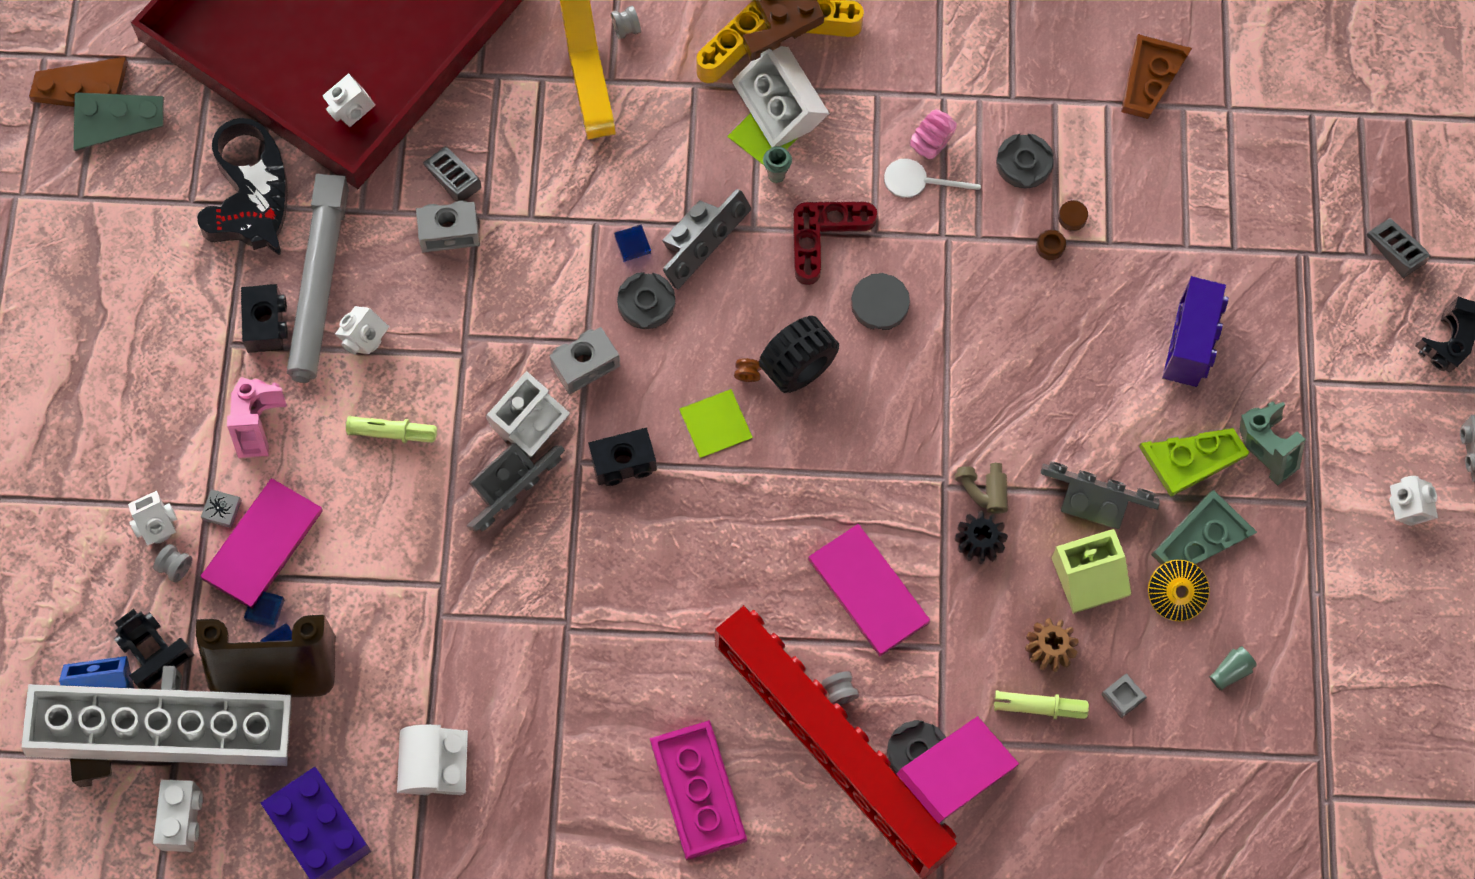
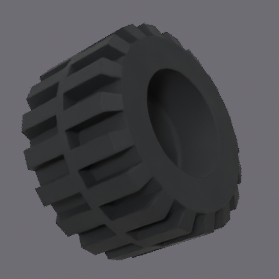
M816 316L804 317L789 324L768 343L760 356L759 365L781 392L791 393L807 386L818 378L835 359L840 344Z

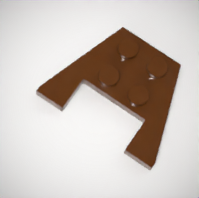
M755 0L768 29L744 34L743 44L750 60L753 61L760 58L762 52L768 49L773 51L779 48L784 40L790 37L795 39L824 23V14L818 1Z

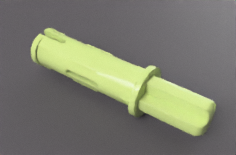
M348 416L346 421L347 435L400 439L402 443H407L408 440L432 443L437 437V427L435 425L410 423L409 419L390 421Z
M995 691V700L1010 701V703L994 702V711L1001 710L1053 716V719H1057V716L1086 719L1088 716L1089 704L1086 700L1059 698V694H1055V697Z

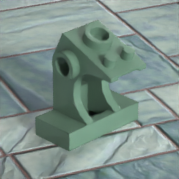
M1270 402L1266 408H1253L1242 414L1239 430L1245 447L1270 470L1269 478L1278 486L1300 469L1306 439L1298 431L1287 439L1280 438L1272 432L1271 428L1283 419L1282 413L1285 404L1282 402L1275 405L1274 402Z

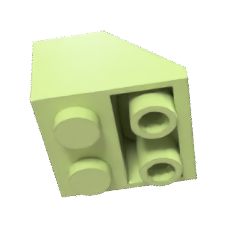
M1115 529L1056 546L1051 558L1073 614L1131 595L1126 558Z

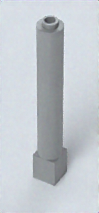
M316 174L311 201L313 213L287 366V374L292 377V380L299 383H308L311 379L317 377L341 220L345 218L349 193L345 176Z

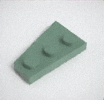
M75 92L74 151L164 126L163 96Z
M1212 490L1151 555L1161 565L1171 560H1186L1196 565L1256 534L1257 531Z

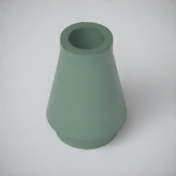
M772 147L764 154L763 163L771 182H782L792 164L790 153L783 147Z
M1240 646L1237 650L1232 649L1209 678L1222 691L1225 687L1252 674V669L1257 666V663L1249 652Z

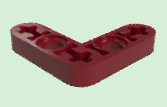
M805 202L797 205L793 214L794 273L796 279L802 284L810 285L817 282L820 278V232L869 231L875 226L878 213L875 206L869 202ZM832 211H838L843 215V219L840 222L834 223L829 221L827 215ZM848 212H852V214H851L852 221H851V222H847V221H848V214H849ZM861 212H866L867 221H862L860 217ZM803 213H809V229H804ZM806 237L813 239L815 242V246L808 250L803 249L799 245V241ZM805 258H810L811 275L805 274Z

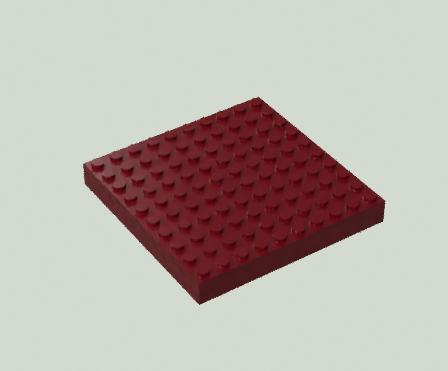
M151 0L131 21V25L139 41L334 174L345 176L347 183L359 189L523 0ZM347 74H350L363 87L376 104L351 127L342 119L338 122L334 120L326 110L329 104L323 97L327 91Z

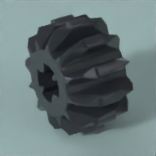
M983 511L978 512L977 519L973 515L968 514L966 516V523L959 522L957 529L960 532L955 535V541L961 543L958 547L959 553L969 552L967 555L968 561L977 556L978 562L981 565L984 563L985 557L993 562L997 558L996 553L1004 552L1005 546L1003 543L1007 541L1008 535L1001 532L1005 526L1003 522L994 524L996 518L994 514H991L989 519H985ZM981 534L986 536L982 541L976 539Z

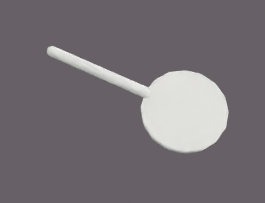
M898 159L892 162L886 168L884 174V182L888 191L901 198H912L919 195L925 188L926 183L974 190L981 189L979 184L927 178L923 166L911 159Z

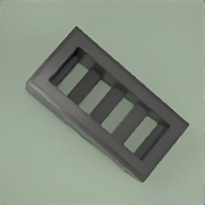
M446 146L423 162V165L455 201H465L482 188L480 179ZM444 157L448 159L438 167L434 165ZM451 164L454 165V167L448 170L446 173L443 174L441 172ZM456 172H460V174L454 177L452 180L448 179ZM462 179H466V181L458 187L455 186V184H457Z
M1391 218L1366 234L1403 279L1425 265L1431 257L1421 244ZM1388 229L1391 234L1382 238L1380 234ZM1396 238L1398 242L1391 246L1388 242ZM1403 246L1406 250L1399 253L1397 249ZM1410 254L1412 259L1408 261L1405 257Z

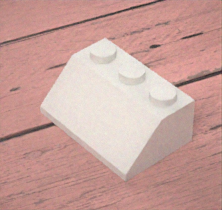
M780 46L773 51L768 49L762 52L760 58L751 61L732 80V83L771 147H780L811 132L830 114L789 47Z

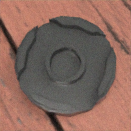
M1015 134L1004 140L998 150L996 160L997 169L1001 177L1014 187L1025 189L1037 187L1044 183L1050 176L1054 164L1052 148L1044 139L1034 134Z
M636 273L628 277L618 291V311L624 321L633 327L640 329L657 328L666 323L673 315L676 305L675 292L670 282L660 274Z
M884 273L871 274L861 279L854 287L851 297L852 312L858 322L867 328L890 330L900 325L906 318L910 305L909 292L903 282L892 275Z
M914 720L902 724L893 732L888 741L886 755L891 762L890 768L897 775L902 767L945 739L946 736L938 727L924 721Z

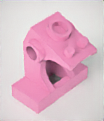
M241 377L232 391L231 415L227 416V428L238 458L269 456V445L259 416L265 409L287 407L282 388H279V384L273 383L268 385L258 379L249 380Z

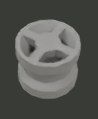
M633 6L627 7L623 12H618L617 10L611 12L613 27L618 39L625 38L626 34L641 33L639 19Z
M168 544L156 557L153 569L158 573H166L168 578L176 583L188 572L192 564V556L187 553L181 554L176 546Z
M851 672L837 673L822 681L823 687L829 693L828 700L833 705L838 703L841 706L859 697L858 690L853 688L851 683L853 679Z

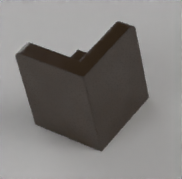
M70 758L72 782L80 788L92 786V780L110 777L112 775L111 760Z

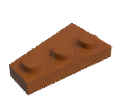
M1138 34L1134 43L1121 112L1149 119L1192 48Z
M126 57L35 71L29 98L32 102L74 107L75 92L120 94L128 61Z

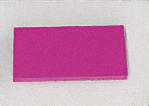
M271 478L201 574V579L253 610L323 512L322 507Z
M859 524L808 557L812 566L879 657L930 623L929 617Z
M977 716L902 767L897 775L939 824L1014 770L1019 763Z
M710 720L650 738L686 861L747 842Z

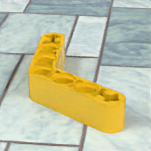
M560 0L568 53L587 140L616 135L597 46L590 0Z
M755 0L749 3L698 52L696 73L702 82H716L747 53L743 44L744 34L768 29ZM817 0L823 14L827 17H824L823 24L806 33L854 37L862 29L863 7L858 2L852 0ZM748 27L752 28V30H744L743 28ZM730 45L733 48L727 49L724 46Z

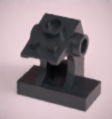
M1459 296L1444 309L1441 321L1449 323L1451 327L1450 340L1447 342H1437L1423 337L1415 345L1420 350L1418 354L1424 358L1427 355L1431 358L1430 362L1441 371L1446 370L1449 373L1468 357L1475 340V301Z
M133 609L115 622L118 627L115 631L118 635L114 637V640L124 653L131 650L142 665L129 675L139 689H149L162 679L163 666H175L178 668L194 656V653L182 638L168 646L156 631L161 626L150 612L144 615L142 611L137 613ZM152 636L161 648L145 659L137 646Z

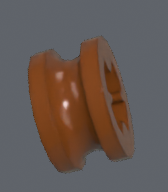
M742 358L736 361L735 367L738 370L734 372V377L737 380L743 382H757L760 380L761 374L758 371L761 370L759 361L749 358Z

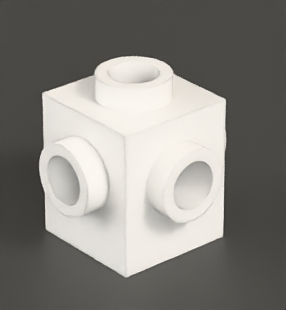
M347 74L323 95L329 104L326 108L328 113L335 121L338 122L342 119L349 127L376 105L363 87L350 74Z
M355 306L350 313L342 318L339 324L340 327L335 335L343 341L341 345L348 352L354 355L356 353L370 354L379 347L382 336L390 326L370 308Z
M1408 476L1402 478L1400 483L1390 485L1391 497L1389 501L1396 521L1412 526L1438 518L1435 503L1437 501V493L1432 483L1422 480L1418 476Z
M157 491L128 504L134 519L129 522L137 538L143 536L147 546L152 543H162L169 539L171 534L176 533L173 521L177 520L174 510L170 503L163 504Z

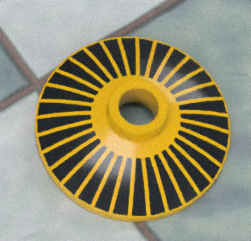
M1171 560L1165 562L1153 572L1149 580V601L1154 610L1166 619L1172 621L1192 619L1204 609L1208 602L1210 592L1208 579L1197 565L1189 561ZM1179 586L1186 588V594L1183 597H1178L1176 594Z

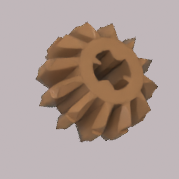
M1050 618L1045 620L1044 626L1037 622L1033 626L1034 632H1028L1026 636L1030 643L1026 644L1025 650L1033 653L1030 658L1031 663L1038 660L1042 661L1040 665L1041 670H1045L1048 664L1051 665V669L1054 672L1058 671L1060 664L1067 668L1071 663L1070 658H1075L1078 653L1073 648L1078 645V638L1070 637L1074 629L1073 627H1068L1065 630L1062 629L1063 620H1059L1056 626H1053ZM1048 640H1051L1053 645H1058L1056 650H1053L1051 645H1046Z

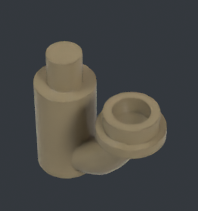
M1001 463L990 464V473L986 475V494L974 483L978 479L975 468L960 467L957 469L955 480L962 482L970 497L979 506L986 508L987 512L993 514L1008 511L1007 475L1002 473Z

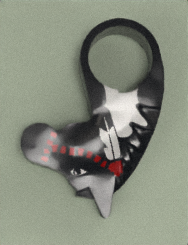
M247 118L230 120L220 126L214 134L212 151L219 170L237 193L227 198L220 207L208 206L202 209L197 216L198 225L203 237L210 242L239 240L252 246L253 250L267 246L273 252L280 255L281 249L277 236L283 227L286 217L288 196L287 177L280 151L268 131L257 121ZM243 135L258 138L265 145L261 160L251 167L249 165L235 166L229 164L222 158V152L230 140Z

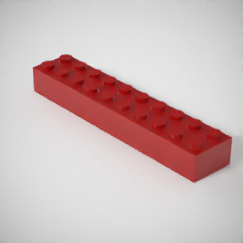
M743 605L715 628V647L921 879H926L953 854L958 844L954 840L956 835L946 823L938 824L899 776L889 768L891 766L889 759L880 750L875 752L868 744L870 740L866 733L858 726L854 729L846 720L848 718L846 711L838 703L833 705L825 696L827 691L823 685L816 679L811 681L804 673L806 668L796 656L791 658L785 652V644L775 633L770 635L763 627L765 623L761 616L755 610L749 611Z

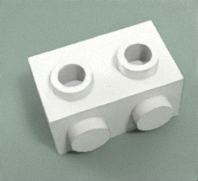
M161 780L153 844L161 851L193 852L194 842H197L199 837L198 810H201L203 803V792L194 781Z

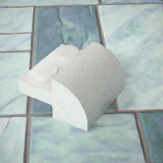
M526 371L486 415V419L504 441L508 440L511 443H516L530 459L569 416L570 412L548 394L549 390Z
M432 724L413 725L401 729L399 736L397 793L429 795L430 793L465 794L468 730L441 728V725Z

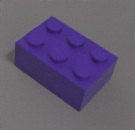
M1193 276L1190 277L1179 302L1162 379L1197 387L1201 378H1207L1210 367H1213L1216 359L1217 350L1214 349L1216 340H1219L1223 323H1220V319L1226 311L1229 297L1224 296L1225 284Z
M313 767L261 802L262 807L309 879H333L372 852L316 767Z

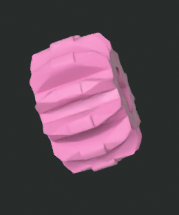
M937 109L933 110L926 116L912 135L910 146L919 155L927 159H933L951 140L950 138L955 133L957 123L948 114Z

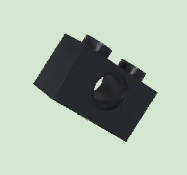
M277 284L241 287L242 342L247 352L283 350V339H288L287 323L282 321V312H287L285 294L280 293ZM271 315L269 320L265 322L259 321L262 316Z
M647 427L588 442L598 486L603 484L614 486L621 483L623 479L630 477L637 479L645 478L651 475L653 471H657L656 458ZM621 455H627L631 460L628 463L621 464L616 461V458Z

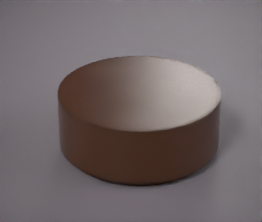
M1076 200L1065 202L1058 214L1061 226L1070 231L1080 230L1085 226L1088 219L1087 207Z
M1056 230L1042 232L1036 243L1038 254L1046 260L1060 258L1066 248L1065 237Z

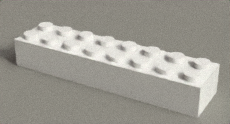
M28 684L21 748L26 757L287 766L291 695Z

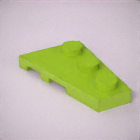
M1234 428L1199 433L1197 436L1180 439L1179 437L1168 438L1166 441L1152 443V441L1143 442L1139 446L1170 497L1249 455V451Z

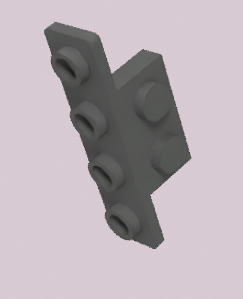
M736 189L719 208L699 200L662 240L666 248L677 252L663 268L665 275L674 288L679 289L751 211V206L741 190Z
M512 443L469 482L471 487L488 505L467 525L469 530L478 531L480 529L484 531L495 521L493 516L501 509L506 511L518 500L516 495L523 489L527 491L537 484L540 480L538 475L545 469L549 471L562 460L560 455L565 449L561 445L553 446L534 464L516 443Z
M1051 461L1049 465H1042L1040 474L1069 483L1061 512L1120 529L1128 501L1156 510L1159 508L1160 501L1158 498H1154L1155 493L1141 488H1138L1137 492L1125 489L1126 484L1111 479L1108 480V483L1096 480L1097 476L1087 471L1080 470L1076 474L1067 471V466Z

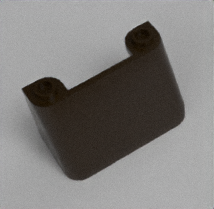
M308 615L298 619L293 625L292 641L229 643L228 629L220 620L196 619V640L210 692L318 697L329 693L334 686L336 635L325 615Z

